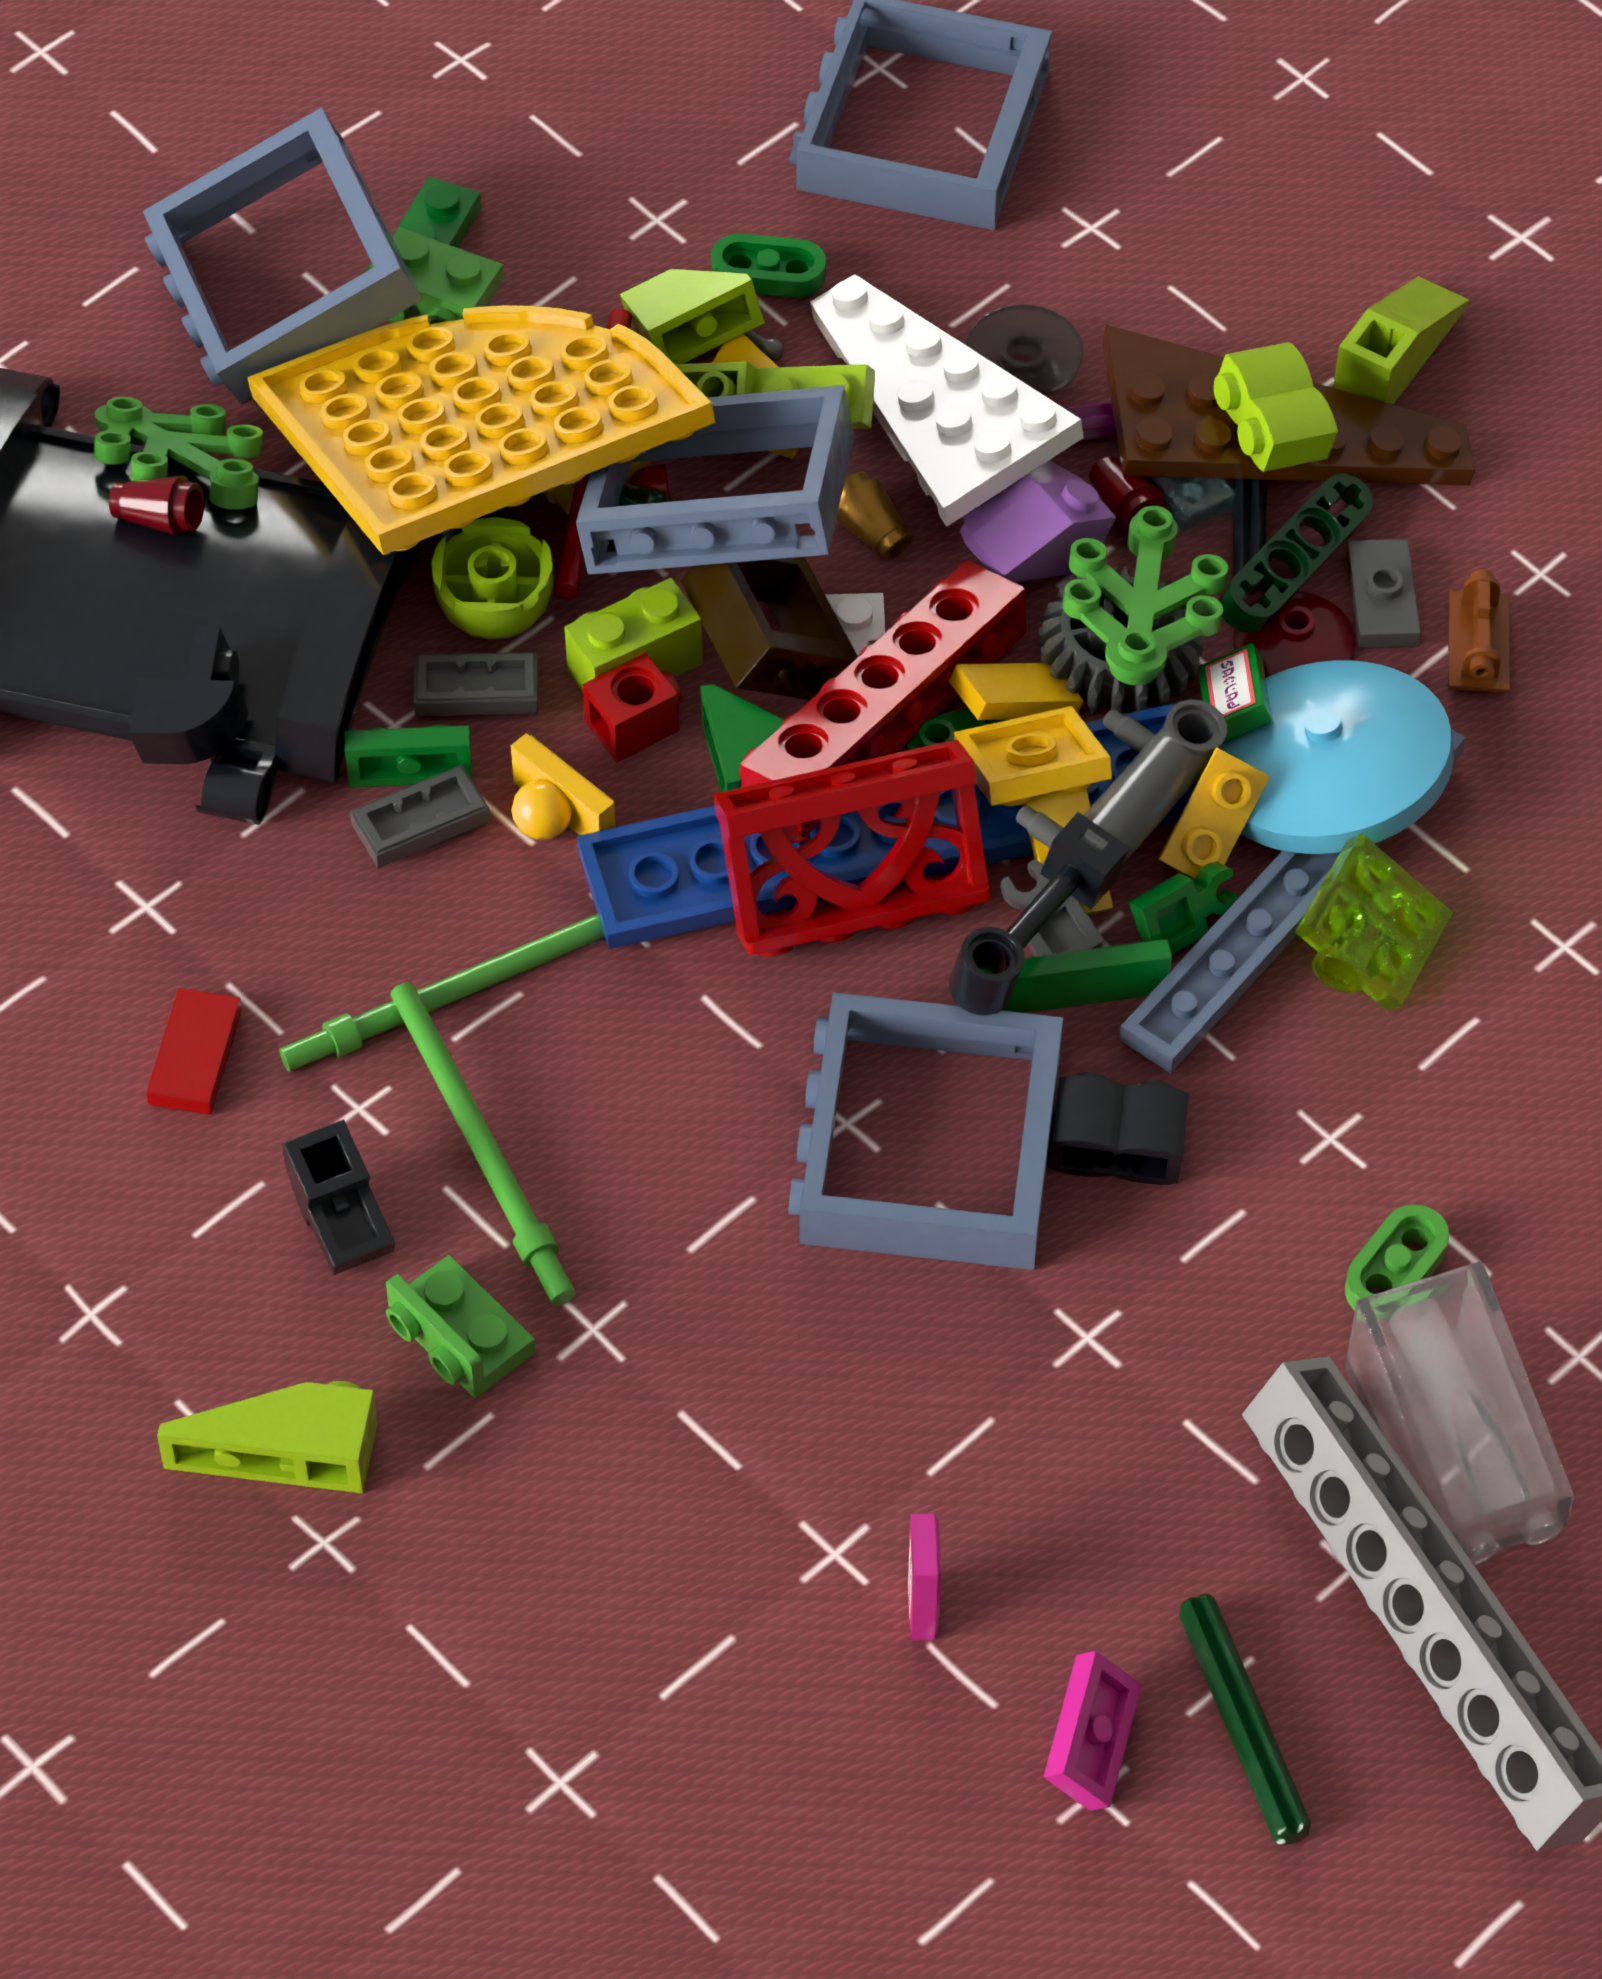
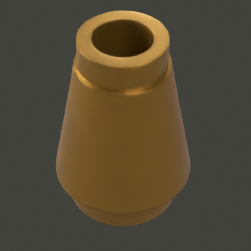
M862 471L854 473L845 479L836 521L874 551L880 553L886 561L902 554L911 544L913 536L907 531L904 522L878 478H869Z

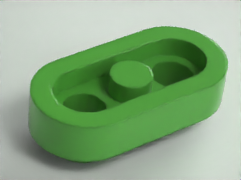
M1413 1204L1397 1208L1385 1219L1349 1266L1345 1283V1296L1354 1311L1369 1319L1387 1320L1398 1316L1407 1308L1444 1260L1449 1241V1229L1444 1218L1429 1207ZM1415 1242L1420 1244L1423 1249L1413 1251L1404 1246V1244ZM1379 1287L1388 1294L1376 1295L1369 1292L1368 1289Z

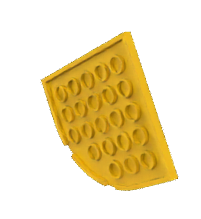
M502 305L464 308V319L430 324L428 315L413 317L363 332L247 377L253 399L383 556L394 551H405L413 548L419 541L446 530L466 527L476 518L504 507L521 505L528 501L531 496L559 485L576 483L583 479L586 474L614 463L631 461L638 457L641 452L669 441L686 439L696 430L716 423L712 402L648 339L620 324L615 325L611 329L596 326L593 323L591 314L552 307Z

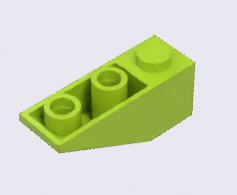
M1418 276L1366 310L1339 345L1333 388L1394 405L1468 307L1469 299Z

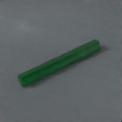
M1201 1594L1197 1597L1188 1598L1181 1603L1180 1620L1273 1840L1281 1846L1299 1842L1309 1835L1311 1821L1216 1599L1210 1594Z

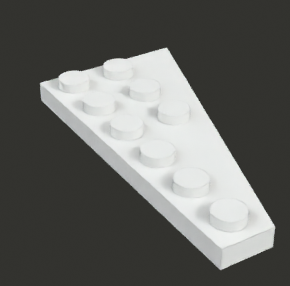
M854 274L846 280L839 282L827 292L810 301L813 320L836 356L842 358L846 365L868 364L875 370L872 412L903 460L909 461L917 473L918 483L926 496L931 495L937 504L939 516L946 527L1084 438L1080 418Z

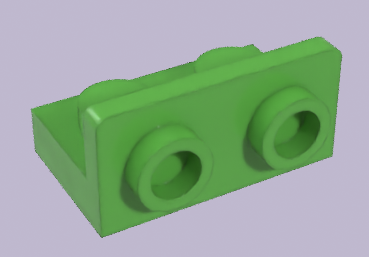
M447 1255L409 1285L398 1274L386 1281L389 1306L386 1310V1316L393 1329L407 1342L415 1339L428 1352L429 1360L439 1376L450 1385L458 1382L474 1399L536 1353L535 1339L450 1255Z

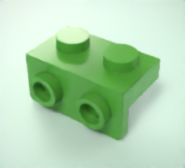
M399 227L392 238L423 300L387 321L395 323L423 315H428L430 324L464 319V308L486 307L504 280L503 264Z

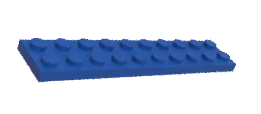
M1175 704L1124 714V716L1131 717L1156 735L1163 727L1169 711ZM1103 719L1085 724L1110 756L1112 779L1092 783L1087 789L1090 807L1139 754L1116 738L1114 733L1103 725ZM974 784L985 864L1033 854L1027 829L1016 822V815L1023 805L1005 806L998 804L991 806L978 785ZM1197 784L1188 790L1158 826L1179 820ZM952 790L939 792V800L933 823L947 824L957 828ZM900 801L881 805L879 808V817L886 821L905 823L907 819L895 818L892 814L899 809ZM715 805L577 836L578 853L596 911L601 920L608 949L735 921L720 823L716 816ZM857 811L841 814L839 828L832 841L824 850L808 859V861L831 876L859 885L880 865L898 838L887 837L875 832L867 826ZM820 824L807 835L808 838L798 843H792L793 846L796 848L813 838L818 833ZM759 833L744 836L749 871L751 873L764 862L774 858ZM927 838L924 846L937 851L944 864L937 861L930 862L923 869V877L926 878L954 871L959 861L958 848L947 840ZM785 870L768 879L758 893L757 907L764 914L794 908L796 904V897L793 895H784L776 903L773 900V892L777 884L785 877L790 876ZM903 878L899 883H904L906 881ZM817 896V902L825 901L821 897Z

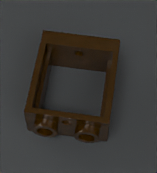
M805 557L692 566L680 580L733 684L738 689L811 700L820 692L822 686L829 679L836 678L858 657ZM757 601L768 602L783 632L771 629Z

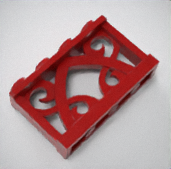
M952 740L713 794L726 859L736 921V933L747 953L766 957L779 956L791 951L794 945L816 940L826 943L840 942L852 937L855 931L877 926L886 929L901 928L911 924L916 917L938 912L946 915L962 914L972 910L977 903L990 901L992 896L987 878L974 784H977L974 760L960 742ZM952 790L957 828L947 824L933 823L939 800V792ZM900 801L899 809L892 814L895 818L907 819L905 823L886 821L879 817L878 811L881 805ZM857 811L867 826L875 832L887 837L898 838L880 865L859 885L831 876L808 861V859L824 850L832 841L839 828L841 814ZM819 820L820 829L818 833L804 844L795 848L792 843H798L808 838L806 833L798 832V824ZM759 833L774 858L764 862L750 873L744 836ZM927 838L947 840L958 848L959 861L954 871L926 878L923 877V869L930 862L937 861L944 864L937 851L924 846ZM785 870L790 876L785 877L777 884L773 892V900L776 903L784 895H793L796 897V904L794 908L764 914L757 907L758 893L768 879ZM903 878L906 881L904 883H899ZM817 896L821 897L825 901L817 902Z

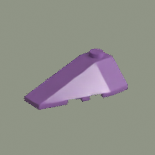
M1047 461L962 517L964 524L960 533L967 547L987 570L1012 582H1021L1073 574L1069 569L1072 544L1082 538H1093L1103 543L1116 516L1101 501L1097 491L1091 485L1057 464Z

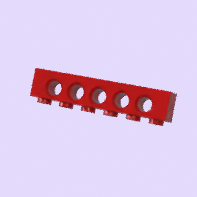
M968 560L964 561L947 578L940 579L932 591L910 611L903 612L895 624L876 642L864 647L857 659L836 678L829 679L822 686L820 692L798 712L791 713L784 720L782 726L759 747L752 748L740 763L741 788L897 753L919 732L923 723L936 717L958 696L949 682L956 664H993L1026 634L1025 587ZM814 820L798 824L797 830L808 835L820 824V821Z

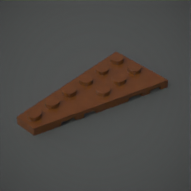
M1110 325L1105 327L1102 345L1123 476L1326 481L1335 474L1346 473L1357 477L1364 483L1470 486L1475 473V466L1465 424L1314 382L1313 386L1326 399L1338 430L1328 459L1263 472L1256 466L1250 455L1248 456L1242 451L1238 441V425L1230 418L1226 410H1222L1215 399L1214 380L1219 374L1224 357Z

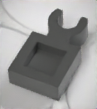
M1036 859L1028 863L1027 870L1036 882V887L1029 892L1017 890L1008 876L1001 880V894L1010 906L1025 910L1050 882V880L1040 874L1043 864ZM1070 896L1027 946L1034 956L1101 948L1105 940L1077 899Z

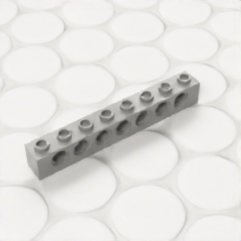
M1330 1356L1283 1362L1242 1413V1416L1258 1438L1261 1448L1271 1457L1293 1490L1297 1501L1306 1509L1329 1543L1332 1553L1344 1565L1364 1595L1369 1608L1379 1617L1402 1651L1407 1664L1414 1669L1439 1706L1442 1716L1452 1725L1477 1762L1480 1772L1496 1790L1514 1817L1519 1830L1529 1839L1535 1850L1541 1851L1583 1841L1602 1821L1601 1748Z

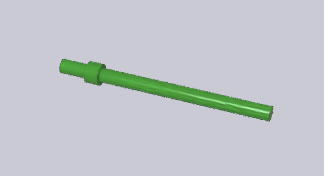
M597 913L418 989L417 992L428 1013L605 938L600 917ZM393 1000L352 1018L348 1013L324 1022L322 1024V1031L279 1048L280 1058L288 1072L333 1053L337 1058L361 1049L362 1041L399 1026L404 1021Z
M405 982L396 986L391 991L390 996L516 1234L513 1239V1245L523 1264L529 1268L533 1267L552 1305L559 1306L569 1302L574 1298L576 1292L556 1256L560 1248L549 1226L546 1223H539L415 986L411 982Z

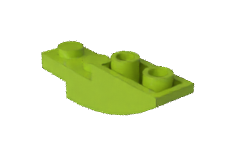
M748 362L674 364L707 398L844 385L853 429H871L875 370L868 364L755 368Z

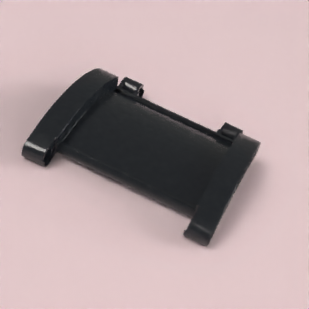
M0 368V714L132 741L128 734L138 678L186 680L196 626H220L230 650H234L238 654L239 679L237 687L249 713L241 733L232 744L219 754L211 757V764L203 784L201 806L196 805L197 812L260 825L269 807L277 772L336 784L345 752V731L351 730L366 677L385 623L403 580L424 540L419 541L416 546L408 550L394 551L383 556L323 482L254 468L253 472L259 477L257 504L246 509L221 508L210 501V480L169 456L167 477L185 476L189 482L198 483L203 490L204 513L196 531H185L183 535L175 536L123 519L113 518L109 510L110 491L116 482L126 483L132 481L131 458L126 463L116 465L97 461L94 458V436L51 428L59 408L60 385L54 384L53 379L50 377ZM131 444V457L138 452H143L144 446Z

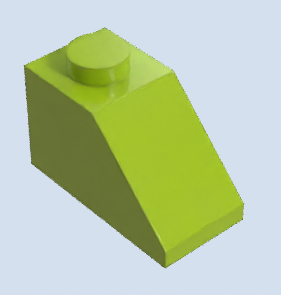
M669 269L619 294L624 309L632 315L630 329L648 339L673 364H684L765 323L752 279L747 273Z

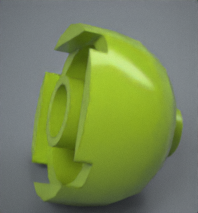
M501 517L475 519L470 525L462 528V533L453 536L448 542L445 536L437 544L431 560L434 592L439 608L449 622L472 637L487 640L511 638L528 630L547 609L554 584L550 547L544 539L542 545L537 538L531 536L530 527L520 521Z

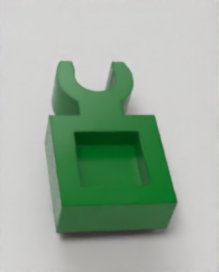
M1212 862L1202 867L1194 880L1178 873L1129 901L1141 942L1168 939L1172 955L1203 937L1209 931L1205 917L1212 913L1223 915L1240 897L1227 889L1216 895L1220 883L1233 876L1232 869L1219 862Z

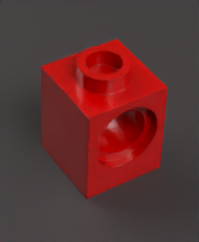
M646 652L583 684L584 721L616 762L679 731V704L683 701L680 687L674 676L668 670L661 672Z

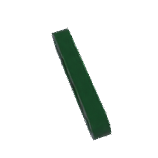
M1340 473L1331 476L1234 576L1224 589L1219 601L1223 606L1222 618L1228 625L1237 631L1255 633L1263 629L1368 516L1373 507V497L1365 483L1353 475ZM1341 499L1348 506L1336 518L1329 510L1334 503ZM1300 526L1312 527L1318 531L1324 540V546H1315L1307 542L1301 535ZM1275 558L1286 563L1292 570L1293 579H1284L1276 575L1271 570L1268 559ZM1257 587L1264 595L1258 603L1250 607L1243 600Z

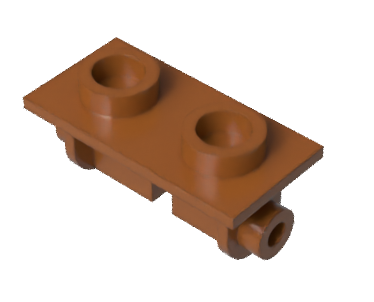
M1479 569L1472 572L1470 578L1464 583L1463 591L1449 590L1448 690L1510 693V594L1500 593V583L1489 570Z

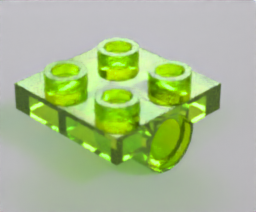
M1360 833L1345 843L1295 933L1317 951L1312 960V968L1315 975L1330 988L1345 993L1363 990L1388 1012L1403 1004L1453 912L1365 835Z

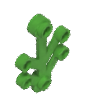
M115 397L108 400L107 405L101 406L95 411L94 423L100 429V432L95 435L94 458L97 461L116 465L126 463L131 458V480L138 481L167 477L169 456L210 480V501L214 505L225 509L237 510L250 508L257 504L259 477L253 472V465L242 459L219 461L207 453L230 454L238 458L257 457L262 454L263 431L259 427L247 424L234 425L227 429V436H221L225 433L226 410L221 406L213 404L196 405L190 409V416L153 413L148 408L142 406V402L138 399ZM146 443L143 452H138L131 457V444L139 445Z
M1160 506L1144 507L1130 521L1127 545L1131 553L1137 556L1133 587L1106 563L1107 548L1099 540L1093 538L1078 539L1072 544L1070 550L1069 569L1076 576L1086 579H1075L1066 584L1062 604L1063 610L1068 616L1081 620L1107 644L1105 659L1112 675L1120 682L1128 685H1145L1152 682L1165 667L1167 652L1198 636H1211L1217 633L1221 627L1223 606L1216 598L1207 596L1220 593L1226 586L1228 564L1221 557L1212 554L1196 557L1192 562L1189 575L1157 590L1161 560L1167 559L1174 553L1178 526L1172 514ZM1101 592L1129 617L1127 628L1099 606ZM1187 604L1184 618L1152 632L1153 620Z

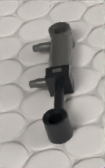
M1193 699L1180 701L1171 708L1163 727L1156 735L1131 717L1124 716L1115 709L1110 710L1103 719V725L1111 730L1116 738L1139 754L1084 815L1077 812L1065 827H1062L1044 813H1038L1029 806H1023L1016 815V822L1025 827L1030 835L1050 848L1040 873L1050 882L1006 931L1000 928L984 927L976 929L967 935L949 978V991L953 1000L962 1009L972 1014L986 1016L998 1013L1005 1008L1024 966L1023 949L1064 902L1072 896L1092 910L1114 885L1122 865L1188 790L1198 783L1216 747L1221 749L1227 735V723L1223 714L1213 705ZM980 969H986L993 974L986 973Z

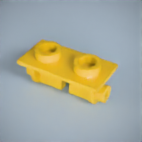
M1216 747L1158 859L1195 878L1202 867L1209 863L1219 862L1224 865L1270 776Z

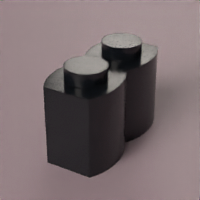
M1094 1072L1060 1077L1049 1167L1077 1176L1104 1177L1114 1175L1121 1179L1138 1183L1156 1185L1178 1183L1183 1156L1189 1093L1157 1080H1149L1140 1084L1122 1085Z

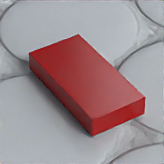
M178 988L147 1088L148 1105L208 1115L212 1114L242 1012L240 997Z

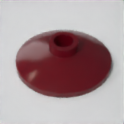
M1298 591L1260 631L1245 633L1234 629L1233 644L1234 650L1254 642L1262 657L1265 678L1273 674L1300 665L1333 660H1352L1355 635L1349 619L1335 604L1321 596ZM1262 597L1253 601L1248 606L1252 607L1254 604L1258 603Z

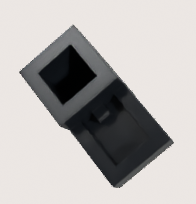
M344 1119L283 1143L284 1161L300 1211L306 1225L312 1226L333 1275L394 1252V1239L369 1186L370 1176Z

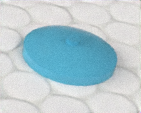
M1352 660L1315 662L1286 669L1267 677L1266 684L1273 721L1225 742L1221 747V750L1270 776L1241 834L1252 841L1273 849L1303 854H1327L1355 850L1385 840L1406 829L1421 818L1436 803L1449 781L1454 762V747L1449 718L1438 698L1425 685L1408 674L1384 665Z

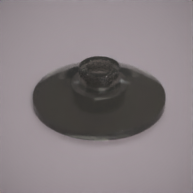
M1032 305L1007 306L988 313L972 327L966 341V346L1044 396L1052 394L1069 384L1077 375L1083 358L1082 341L1075 327L1058 313Z

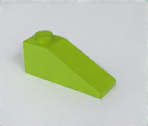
M332 1381L328 1384L304 1382L161 1423L157 1438L163 1467L169 1470L363 1494L378 1425L374 1391L362 1389L356 1384L346 1381Z

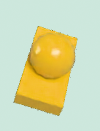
M526 733L511 745L513 783L520 787L514 797L511 812L513 820L522 834L535 840H549L562 834L567 827H570L578 835L616 827L614 800L536 738Z

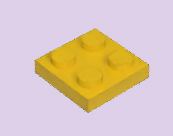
M1072 706L954 732V740H958L974 760L977 785L991 806L998 804L1017 806L1027 803L1033 796L1056 791L1080 792L1088 789L1092 783L1112 779L1109 754Z

